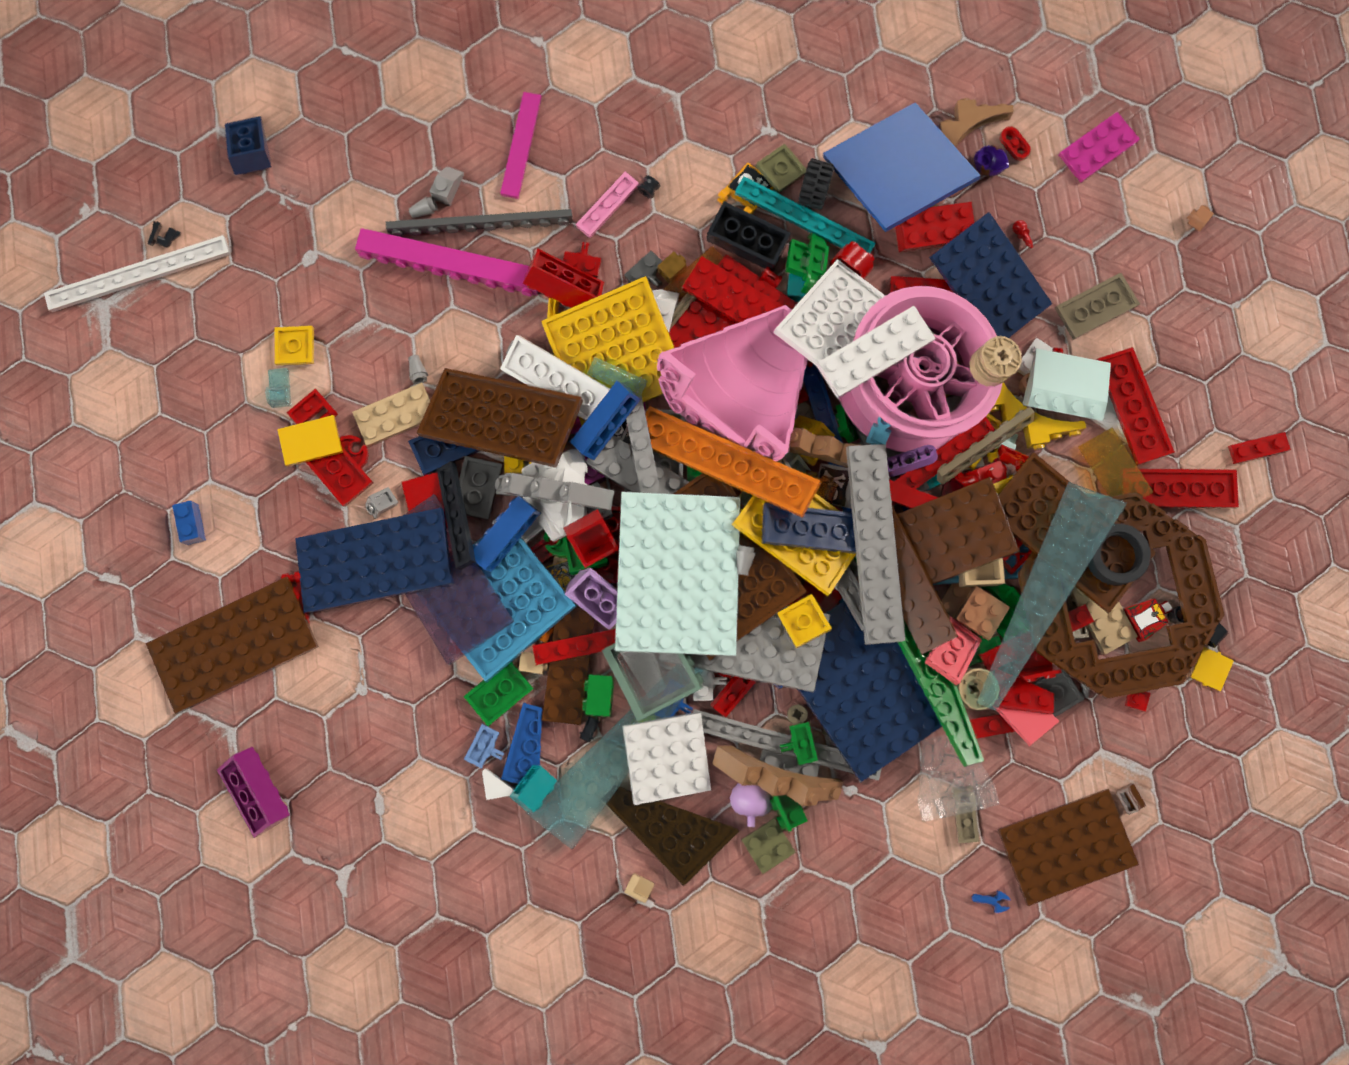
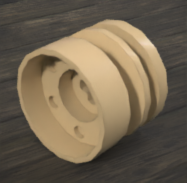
M996 336L989 339L971 356L969 362L970 371L973 378L980 384L997 386L1011 377L1020 368L1022 355L1018 345L1013 340L1004 336Z
M967 668L960 684L957 685L966 709H987L998 699L999 683L996 677L988 670Z

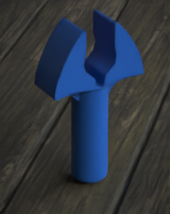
M997 890L994 897L979 894L972 895L973 902L993 905L995 913H1001L1010 909V907L1001 906L997 903L1001 899L1011 900L999 890Z

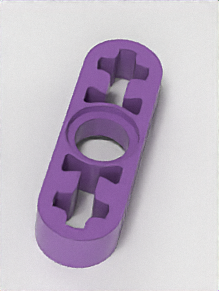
M924 445L887 458L889 477L934 463L938 458L936 448L932 445ZM908 458L915 459L914 462L910 464L905 463V461Z

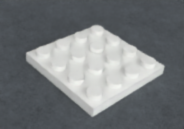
M700 712L623 725L634 805L711 790Z

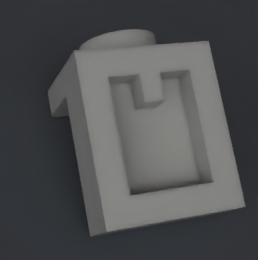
M389 487L368 497L366 510L377 519L381 513L397 506L398 501Z

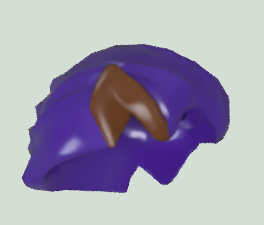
M994 145L984 146L974 154L976 169L984 176H996L1009 168L1006 153Z

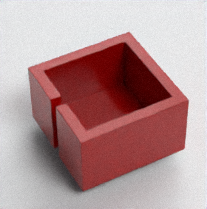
M598 509L563 527L567 538L585 568L619 550Z

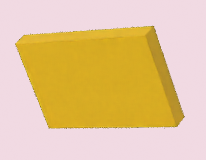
M334 415L277 429L285 466L287 467L343 453Z

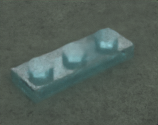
M594 357L587 375L611 386L616 381H619L629 387L637 396L642 395L647 380Z

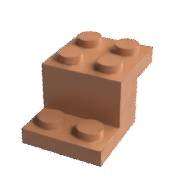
M959 583L950 584L941 599L948 617H953L967 629L974 631L988 641L992 638L1010 608L977 586L971 589L970 587H959Z

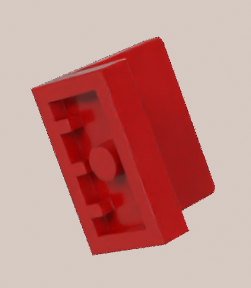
M1035 651L1011 662L1013 674L1025 680V682L1037 681L1038 677L1054 678L1056 674L1062 673L1059 667L1053 665Z

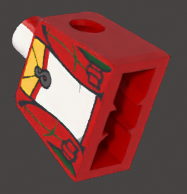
M1154 598L1123 608L1138 636L1136 640L1142 642L1168 623L1165 614L1171 612L1172 607L1168 601L1158 604Z

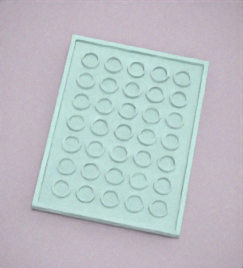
M622 492L615 651L736 656L738 600L736 550L739 547V530L732 526V523L740 514V497Z

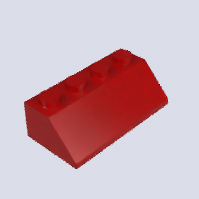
M537 248L525 274L523 284L529 289L544 294L547 298L559 301L563 306L573 308L602 295L604 281Z

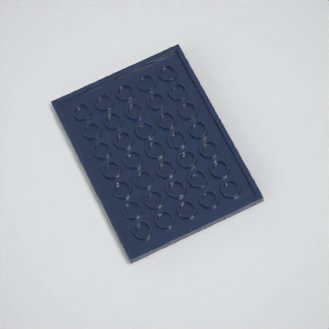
M845 601L825 613L830 615L829 624L832 630L826 633L814 693L803 690L798 691L859 782H863L940 729L942 725L898 642L865 644L864 629H860Z

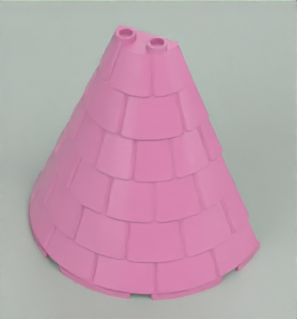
M784 305L764 314L746 319L743 322L725 327L722 331L662 352L657 362V370L661 371L658 381L663 395L673 412L681 414L687 423L774 461L782 459L789 451L790 436L793 432L799 393L802 389L804 371L807 365L806 357L773 333L792 309Z

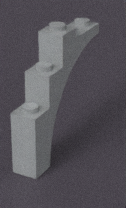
M515 473L499 475L495 482L496 494L556 501L600 510H611L614 496L613 490L543 477L534 478Z

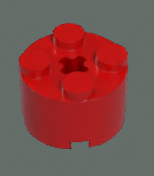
M852 241L842 247L830 261L829 265L831 267L838 259L865 279L873 270L874 256Z

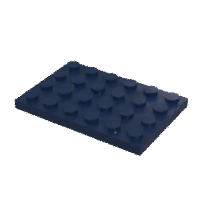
M990 212L984 214L929 257L953 293L974 305L986 317L997 336L1011 337L1053 304Z

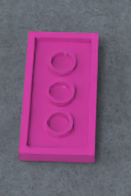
M1116 112L1062 150L1058 156L1082 183L1137 144L1140 138L1121 115Z

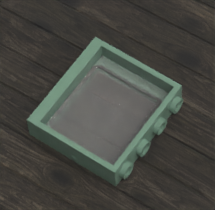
M615 643L602 650L637 721L643 720L704 688L702 685L704 680L699 672L696 673L693 668L695 662L690 654L615 651Z

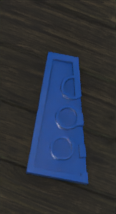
M526 703L522 704L502 773V780L519 784L532 765L540 766L541 707Z

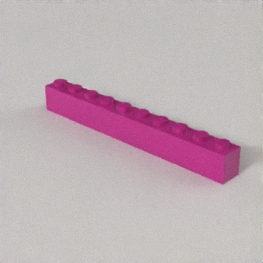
M360 229L355 250L363 259L370 260L373 258L384 264L391 262L402 268H406V266L413 267L414 270L424 272V270L431 271L432 274L437 276L444 274L455 280H460V278L466 279L472 284H478L479 282L484 283L490 288L501 287L508 292L519 291L526 296H538V291L529 289L523 284L529 267L527 265L368 229Z

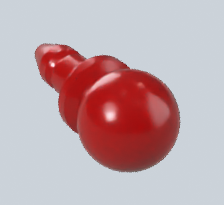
M1017 220L1012 226L1013 232L1017 234L1019 239H1023L1026 246L1032 249L1033 241L1029 236L1030 230L1027 228V223L1023 220Z

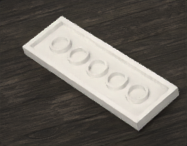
M912 306L822 359L816 366L836 397L839 398L933 342L936 338L915 306Z
M516 335L500 368L528 386L582 397L583 402L578 416L584 420L588 419L610 390L608 387L519 335Z

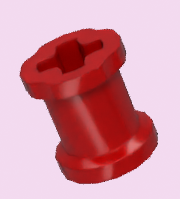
M768 266L759 276L760 281L764 280L775 288L783 278L781 275L778 276L773 273Z

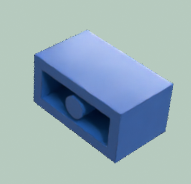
M190 500L172 505L179 542L191 545L206 541L199 504Z

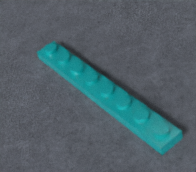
M743 176L735 191V195L810 233H815L825 241L841 249L844 245L853 241L866 252L871 253L875 242Z

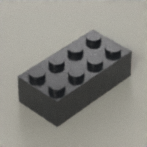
M723 201L707 232V241L764 269L768 266L774 272L790 240L791 233Z

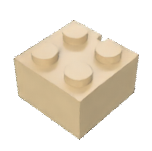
M1003 558L960 574L959 587L998 586L1004 584Z

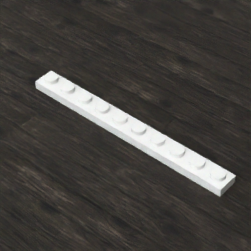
M222 235L45 292L44 296L48 310L55 312L231 254L226 238Z

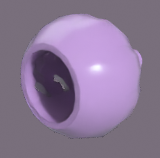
M738 783L732 789L730 796L731 806L736 813L747 816V827H755V817L764 816L773 808L770 800L773 799L772 795L758 785L742 786Z

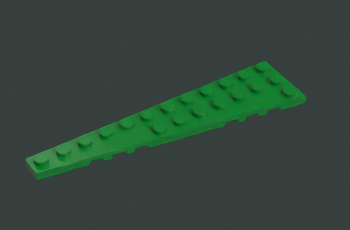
M855 555L853 559L857 565V556ZM903 618L905 641H900L898 644L963 767L982 763L984 758L958 687L925 663L930 651L921 654Z

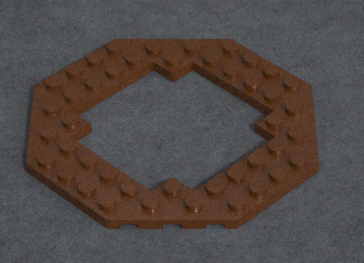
M1137 492L1093 500L1121 524L1132 526L1140 532L1143 531V535L1150 548L1166 547L1184 623L1166 626L1171 646L1099 659L1094 640L1075 643L1059 573L1034 552H1031L1017 575L1034 650L1104 699L1184 684L1189 671L1195 666L1201 656L1200 653L1204 646L1208 644L1213 636L1216 626L1225 616L1206 539L1189 530V527L1177 519L1174 520L1165 514L1164 510L1155 504L1149 503Z

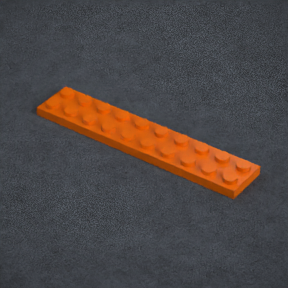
M649 406L645 413L653 451L802 518L821 485V481L651 406Z

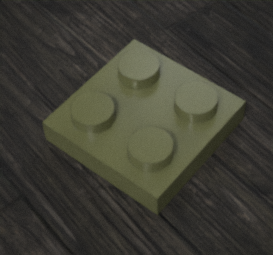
M785 143L756 163V168L778 194L805 176L806 168Z
M775 818L741 839L762 874L796 853Z

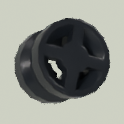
M646 175L644 182L639 184L637 189L642 195L652 199L654 192L659 190L661 185L656 179Z

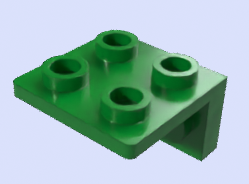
M787 795L772 796L773 799L770 800V803L773 807L772 809L774 811L777 810L780 816L777 817V821L781 829L791 832L792 828L808 822L799 803Z

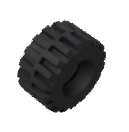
M811 158L798 199L799 205L818 210L824 207L834 171V164Z

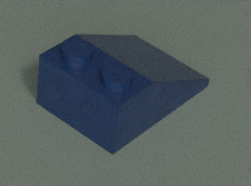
M261 116L224 124L228 159L235 175L271 168V159Z

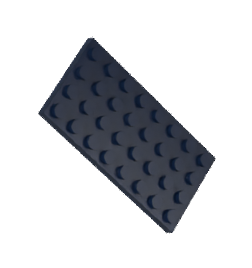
M442 508L295 538L301 577L304 613L307 614L454 584L444 511Z

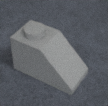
M447 166L438 173L430 189L433 199L451 206L464 172Z

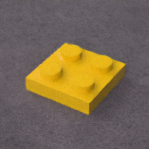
M313 326L274 327L276 366L314 364Z
M812 594L777 613L796 649L832 630Z

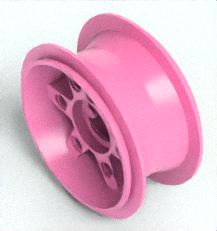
M914 286L886 295L868 310L855 333L853 341L912 306H915L929 329L936 333L933 334L936 338L933 342L876 375L888 381L890 387L884 394L881 393L872 377L839 397L847 416L865 436L868 437L873 423L878 424V417L891 425L887 428L892 431L887 440L886 448L894 451L907 452L924 445H932L936 450L958 434L978 424L993 408L1001 391L1003 383L997 386H985L975 380L970 371L969 364L971 356L989 339L997 336L986 317L974 305L957 294L941 288ZM956 355H957V357H958V359H959L961 365L957 364ZM919 365H922L925 371L921 370ZM945 394L962 397L957 407L951 413ZM888 397H892L895 403H893ZM904 400L912 402L919 419L901 412L897 407Z

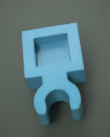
M880 417L877 420L878 424L873 423L866 442L871 445L886 444L892 431L887 429L891 425Z

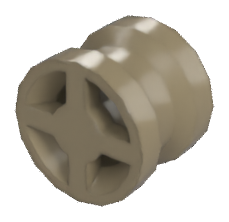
M793 705L787 711V718L792 724H801L807 719V711L802 705Z

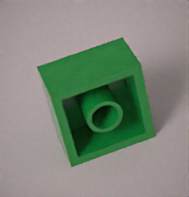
M589 675V679H585L584 691L587 692V699H583L582 710L586 711V715L611 717L614 690L613 676Z

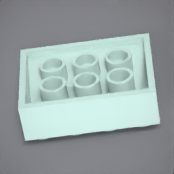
M1035 348L1023 405L1103 421L1108 402L1111 363Z

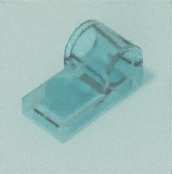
M287 368L268 370L269 387H266L265 390L267 403L272 408L291 406L289 370Z

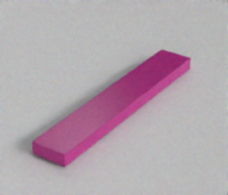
M523 92L500 192L501 196L515 199L520 197L542 96L539 94Z

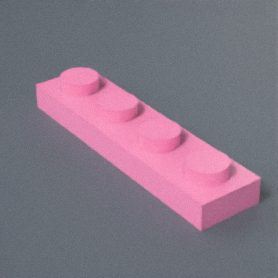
M624 172L576 223V227L591 238L637 189L639 183L628 173Z

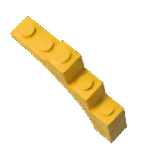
M1003 382L997 401L989 413L996 412L1000 408L1002 422L1013 419L1019 411L1026 410L1027 407L1014 397ZM1035 412L1034 421L1023 428L1027 449H1044L1051 442L1050 438L1051 440L1062 438V435L1068 434L1069 437L1079 436L1086 429L1085 421L1068 422L1054 420Z

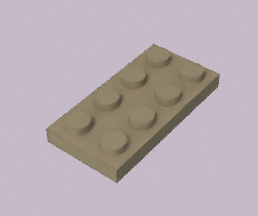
M1119 273L1057 305L1055 310L1071 337L1075 340L1138 307L1140 303L1122 273Z

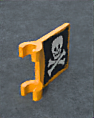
M747 163L727 187L720 191L717 201L722 204L723 201L726 202L729 196H731L745 207L744 211L753 214L758 206L735 195V191L743 176L770 190L774 188L759 170Z

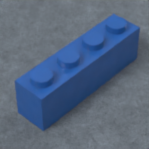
M616 381L570 442L582 455L595 460L641 399L629 387Z
M521 496L512 499L509 503V508L497 517L494 526L487 529L484 533V538L473 546L476 563L484 570L492 572L539 517L541 512Z

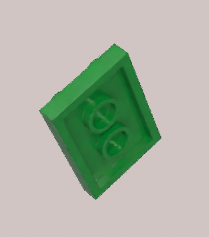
M511 662L490 681H481L463 697L489 727L533 691L534 688Z

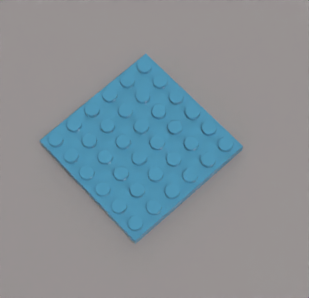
M484 536L481 537L476 543L480 542L484 538ZM522 538L518 540L492 572L484 570L476 562L459 570L456 569L455 561H453L451 568L454 584L417 592V595L485 682L490 681L577 607L565 595L563 588Z

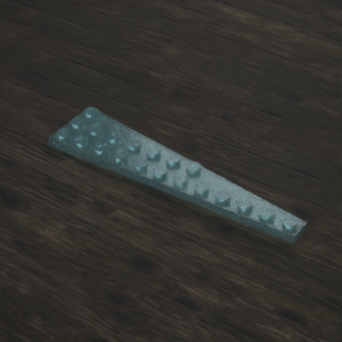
M1068 482L977 701L978 704L994 711L998 709L1127 503Z
M676 664L640 700L642 705L648 706L690 684L691 679L685 667ZM694 668L696 673L699 672L701 674L703 672L702 669ZM682 699L640 721H637L631 709L554 785V790L544 798L542 806L534 813L527 811L526 814L570 849H574L629 773L623 725L670 717Z

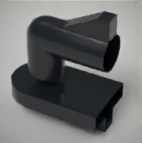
M153 221L148 245L153 246L156 242V244L168 248L181 235V232L169 227L163 238L158 236L162 228L161 223Z

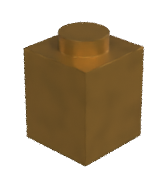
M673 251L657 266L658 273L671 285L686 271L687 262L682 255H677Z

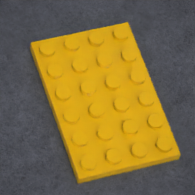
M815 494L808 507L839 511L817 494ZM752 495L732 523V526L828 596L856 554L762 543L763 504L769 502Z

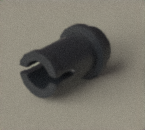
M588 716L583 731L579 733L581 734L579 738L589 743L591 739L594 740L593 735L600 721Z

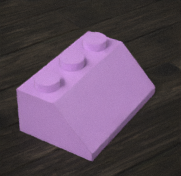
M591 568L581 570L568 583L565 595L608 630L616 624L618 590Z

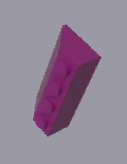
M253 746L232 755L217 769L254 838L290 816L288 807L283 803L278 789L273 785L268 771L262 765L260 757L255 752Z

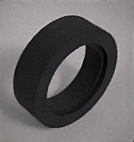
M1113 524L1097 531L1090 538L1086 547V561L1090 571L1097 579L1109 585H1124L1139 579L1146 572L1150 564L1151 552L1146 538L1136 528L1126 524ZM1110 536H1119L1126 539L1134 549V565L1127 573H1115L1109 570L1102 561L1101 547Z

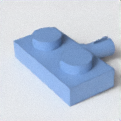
M482 724L464 760L479 768L483 767L487 758L491 755L502 760L503 757L501 756H504L505 753L495 749V742L500 732Z

